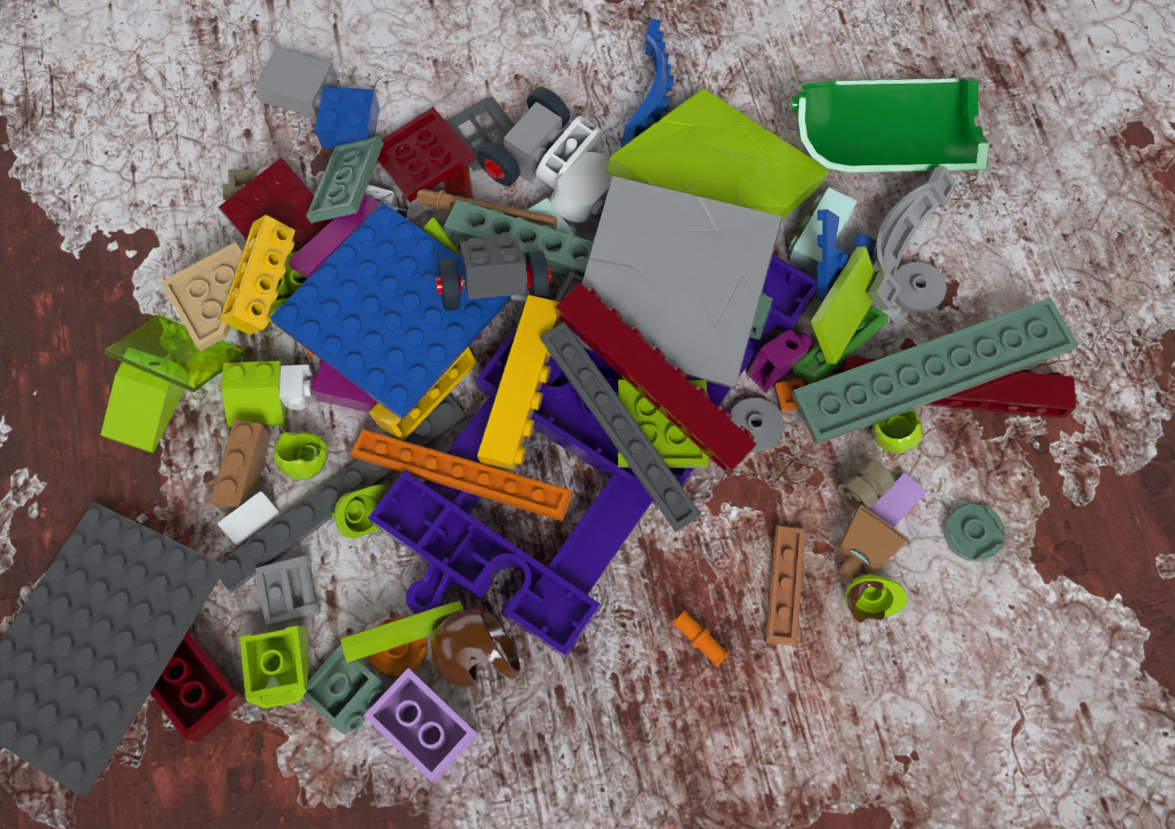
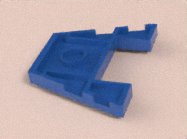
M828 209L817 211V221L822 220V235H817V246L822 248V263H817L818 300L822 302L851 257L850 254L836 246L840 217ZM866 234L856 235L854 251L857 247H866L871 260L877 241Z

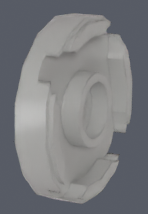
M910 262L901 266L897 271L896 282L901 287V290L895 302L905 311L926 314L935 310L945 298L947 290L945 278L932 265L923 262ZM916 283L921 284L923 288L917 287Z
M748 398L738 402L732 408L731 421L739 428L741 426L745 427L754 436L753 441L756 443V446L751 453L769 451L779 442L784 431V419L780 410L772 402L762 398ZM756 420L761 426L754 427L751 422Z

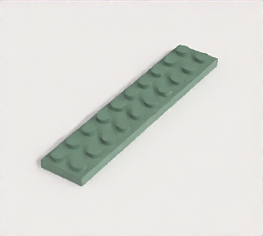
M1050 297L795 389L792 392V396L815 445L1068 353L1075 350L1078 344Z

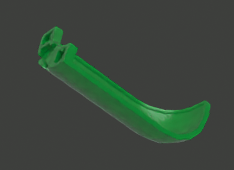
M972 77L815 81L796 85L795 96H791L790 111L796 112L798 134L810 156L828 169L849 173L934 171L936 167L943 166L948 171L986 170L989 142L984 137L981 126H976L974 116L979 115V81Z

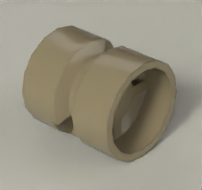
M866 458L855 469V476L849 475L839 485L838 489L845 501L854 509L858 510L862 505L870 510L877 503L878 496H884L894 486L895 481L891 473L880 462L872 458Z

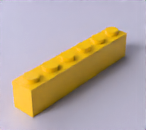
M532 295L527 297L477 455L481 464L515 473L517 464L522 465L526 448L523 447L526 437H531L534 428V420H531L534 409L539 410L543 395L540 393L542 383H547L551 369L548 366L551 355L540 341V336L562 323L556 317L555 307L560 302Z

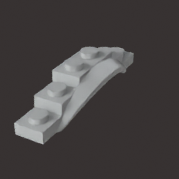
M945 166L936 167L927 184L916 188L902 198L890 210L880 227L877 244L874 248V252L877 254V260L873 265L876 278L868 294L881 310H890L901 290V287L896 282V274L901 256L910 239L931 213L940 205L947 204L957 185Z

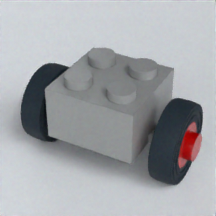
M537 87L529 94L527 98L528 112L503 138L505 150L497 144L487 142L476 153V158L481 168L493 180L504 186H511L519 176L532 183L537 178L536 171L542 158L563 134L562 128L570 120V112L566 104L558 95L545 87Z

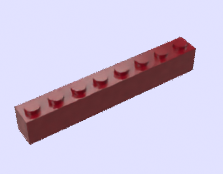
M579 283L555 307L556 317L565 322L572 332L729 476L755 448L756 443L753 441L754 436L745 427L741 426L739 428L731 421L732 416L722 406L716 407L708 400L710 398L708 393L698 385L694 387L686 380L688 377L681 368L676 365L672 367L665 361L666 356L654 345L650 347L643 340L644 336L636 327L631 326L629 328L622 321L621 314L614 307L610 306L607 308L600 301V295L593 288H586Z
M863 355L846 356L841 365L840 373L881 358L871 359ZM1021 370L924 406L1066 418L1076 409L1075 379L1073 376H1064V374L1059 372L1040 374L1035 373L1033 370Z

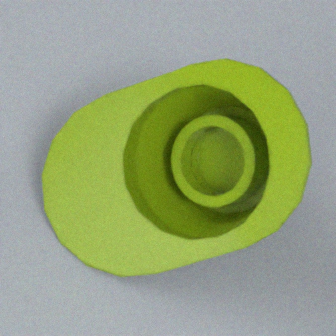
M374 485L355 492L346 493L340 497L334 512L331 513L332 518L336 521L339 532L345 537L354 539L380 530L371 524L368 517L391 488L384 485Z

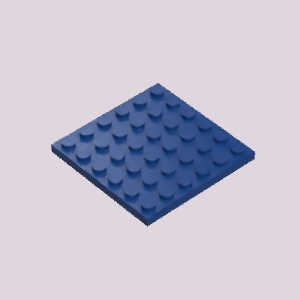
M383 202L270 319L272 323L403 420L511 300V295L468 299L466 289L462 288L459 309L445 311L441 294L437 295L435 277H439V260L454 259L457 272L460 277H463L461 257Z

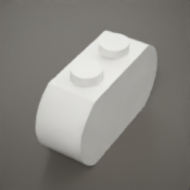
M578 116L544 155L537 168L536 177L555 190L558 179L586 152H594L603 131L584 117Z
M586 152L558 179L555 190L551 195V204L557 214L572 222H585L592 214H599L605 204L612 175L606 172L610 159L608 156L598 152Z

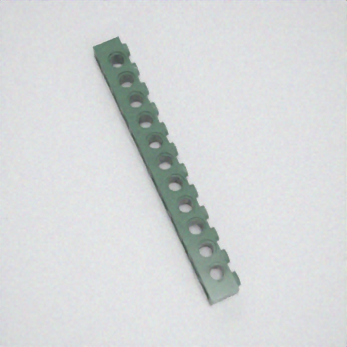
M456 200L444 225L446 235L451 242L457 244L472 238L489 240L496 239L499 236L517 237L525 262L528 252L543 251L547 267L551 269V274L567 278L570 271L582 276L585 275L594 243L582 239L574 233L566 234L548 225L541 226L531 223L522 217L508 216L497 209L489 210L471 201ZM528 240H533L531 243H524ZM553 248L559 249L557 251H550ZM579 256H584V257H585L584 259H581V260L575 259L576 257H579ZM763 292L750 337L760 340L773 301L772 297H768Z

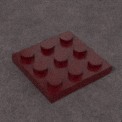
M432 107L382 139L384 144L377 160L411 203L417 199L419 190H431L474 162L475 157L437 110Z
M282 157L218 206V209L246 241L253 222L265 215L295 230L292 239L294 247L291 253L299 251L334 219L314 223L309 221L306 215L314 195Z

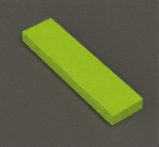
M452 602L343 637L340 641L346 662H352L433 635L434 629L446 618L463 610L461 602Z

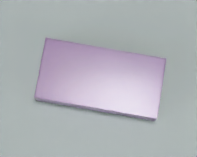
M904 472L895 482L894 486L884 496H881L869 511L894 527L927 491Z

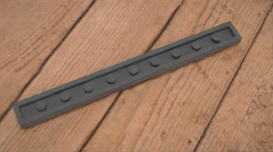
M447 395L404 441L428 448L466 420L467 416L454 399ZM362 460L357 461L223 559L220 563L225 565L226 569L221 575L220 580L228 591L232 593L256 575L255 568L273 563L331 520V513L334 512L340 497L349 492L378 485L393 474L395 470Z

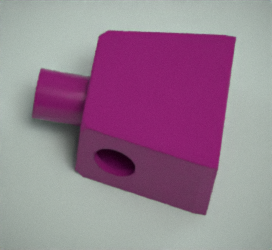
M792 330L785 331L760 349L747 375L765 393H768L774 388L775 383H780L793 372V366L804 358L809 350L808 347L812 344L810 337L804 332L796 335Z

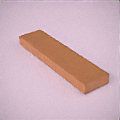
M776 525L765 643L793 647L797 645L805 528Z

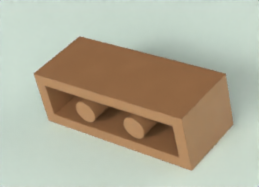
M234 420L210 500L222 512L232 513L255 494L271 438L263 424Z

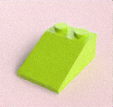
M128 350L115 374L101 436L154 454L190 381L189 377L179 366Z

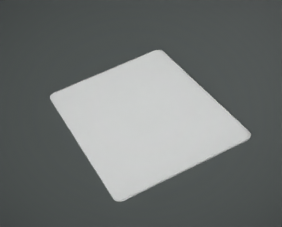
M260 491L218 522V526L239 546L279 516L280 513L264 493Z

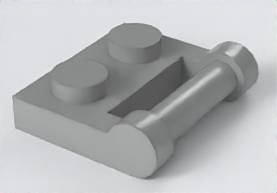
M300 556L255 568L265 626L268 628L303 618L316 617L321 614L320 606L315 601L309 567L312 566L310 556ZM293 570L298 571L304 606L299 608L295 606L289 574Z

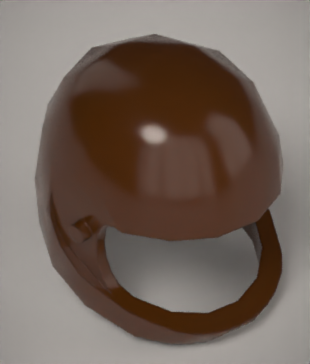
M470 607L454 613L434 629L431 639L432 659L440 676L449 684L461 687H477L478 672L476 664L479 663L493 664L509 679H514L521 670L520 662L513 644L499 621L486 607ZM493 640H496L500 644L501 648L507 656L510 665L503 657V655L501 654Z

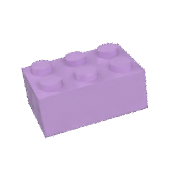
M409 668L364 715L412 764L435 784L442 779L479 737L460 716Z

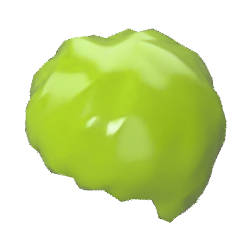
M914 409L872 425V433L877 445L885 452L902 454L907 450L916 449L924 435L920 417Z
M283 432L275 443L273 458L278 469L295 481L309 480L319 475L325 467L326 460L328 459V445L317 434L309 432Z

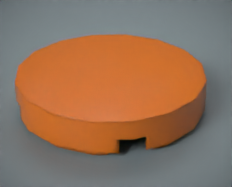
M405 617L386 619L381 621L376 627ZM425 637L368 656L370 664L380 674L389 678H399L408 668L415 673L423 665L427 656L428 641Z

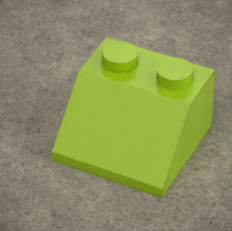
M280 361L223 363L221 391L229 428H232L234 420L263 424V426H285L286 406L279 398L281 366H283Z

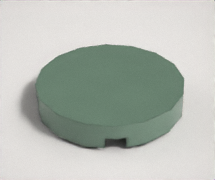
M967 503L958 506L947 517L944 525V538L949 548L957 556L967 561L981 562L993 557L1002 548L1005 527L1000 517L991 508L985 505H975L976 503Z

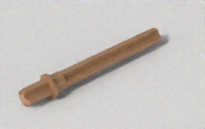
M421 189L417 193L418 204L435 207L440 212L443 210L451 211L456 200L471 201L480 207L489 210L497 209L505 215L515 218L522 217L537 225H548L555 230L557 227V218L555 216L447 194L445 190L436 192Z

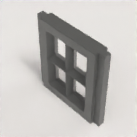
M493 96L485 98L446 120L448 125L473 153L475 161L469 164L473 172L482 168L476 158L477 152L471 143L482 137L486 142L493 143L487 134L499 128L506 136L515 126ZM486 111L495 124L483 130L474 117ZM470 120L479 133L467 139L458 126ZM503 143L502 145H500V147H502L505 150Z

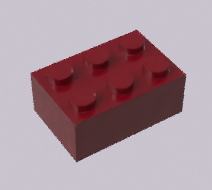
M190 630L187 631L150 692L184 739L196 743L200 742L247 701L196 634Z

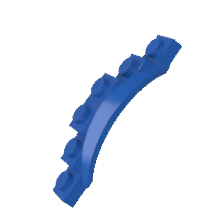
M650 20L646 36L645 55L652 57L656 71L655 80L643 104L626 121L621 148L654 125V121L659 122L662 112L668 111L670 97L666 96L667 91H672L675 76L670 75L671 64H668L669 53H665L666 42H663L664 32L660 31L661 20Z

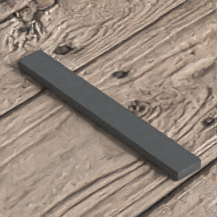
M562 322L540 336V341L675 533L701 516L698 508L567 324Z

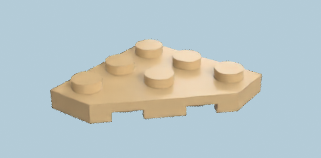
M236 242L160 282L200 352L225 339L230 329V325L219 320L242 256V251Z

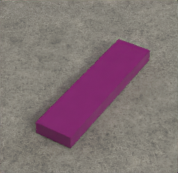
M364 194L358 212L334 218L288 261L290 268L309 278L382 203Z

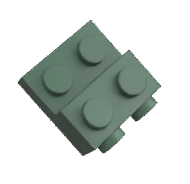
M340 645L308 680L307 689L303 697L334 728L346 735L349 731H355L362 725V716L381 698L388 686L359 660L347 663L342 645Z

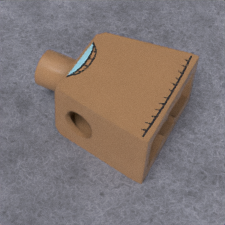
M861 505L853 515L837 548L836 553L845 559L838 572L849 581H853L860 571L864 574H874L909 538Z

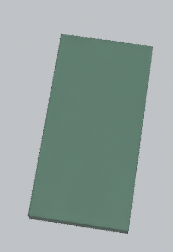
M380 136L335 146L306 215L311 223L358 212L384 144Z

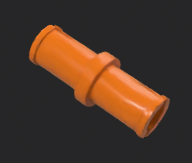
M686 610L672 623L692 642L691 646L694 649L697 647L714 663L715 667L729 654L710 635L711 631L708 628L704 629Z

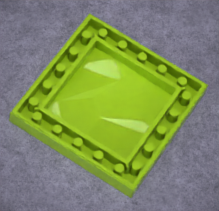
M703 88L663 117L659 122H656L611 155L606 172L623 179L779 215L784 220L823 184L829 170Z

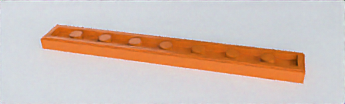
M362 429L350 453L353 458L402 473L406 471L418 478L563 521L573 496L572 490L365 429Z

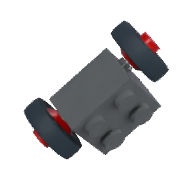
M499 236L496 239L489 240L472 238L466 242H460L463 277H460L457 272L454 259L439 260V277H435L437 295L441 294L445 311L459 309L462 288L466 289L468 299L527 294L526 285L530 295L544 299L549 297V284L552 283L550 267H547L544 252H528L525 262L517 237Z

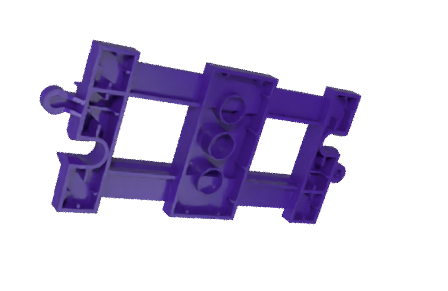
M772 255L762 291L768 297L773 298L770 314L760 340L752 337L749 338L740 375L774 326L784 332L792 330L818 293L817 280ZM518 325L475 379L477 389L488 395L489 398L446 452L447 454L480 463L477 455ZM585 350L618 396V380L624 379L595 352ZM550 356L548 366L551 367L547 383H542L540 393L543 394L539 410L534 409L531 420H534L533 429L610 478V480L548 567L469 515L482 498L481 496L428 480L422 483L406 471L401 474L368 519L372 525L417 555L428 566L423 579L414 582L406 593L407 605L414 614L443 606L444 595L453 583L476 599L482 600L491 588L493 578L500 570L515 568L525 575V582L518 593L509 598L500 611L501 615L512 626L517 625L566 659L600 610V603L588 596V594L654 501L630 467H618V450L552 356ZM688 377L686 380H699V379H695V378ZM706 382L707 393L710 397L708 400L716 407L720 406L731 388ZM697 468L669 469L684 488Z

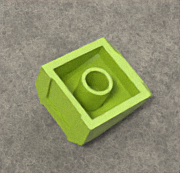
M307 626L287 627L285 630L264 634L239 636L247 702L263 709L299 703L306 692L308 682L309 647Z

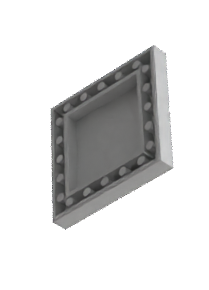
M612 176L582 285L586 288H593L600 295V301L607 308L610 306L614 307L621 314L622 321L629 328L631 326L636 327L644 336L643 340L650 347L653 345L658 347L666 356L664 360L672 367L678 366L688 377L736 389L780 230L782 216ZM572 332L585 350L593 351L574 332Z

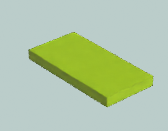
M857 247L810 321L827 364H837L874 301L868 294V291L876 275L866 247Z

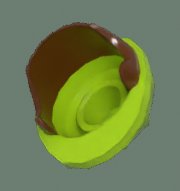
M869 573L853 580V583L847 588L845 601L857 622L862 623L868 619L881 621L885 617L899 613L906 606L907 594L900 583Z

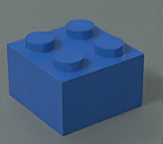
M323 86L315 132L322 148H335L338 145L375 137L380 110L375 90Z

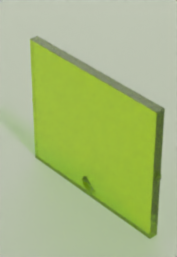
M157 315L105 349V355L193 393L223 371V363H234L243 356L244 352L222 341L200 352L184 325Z

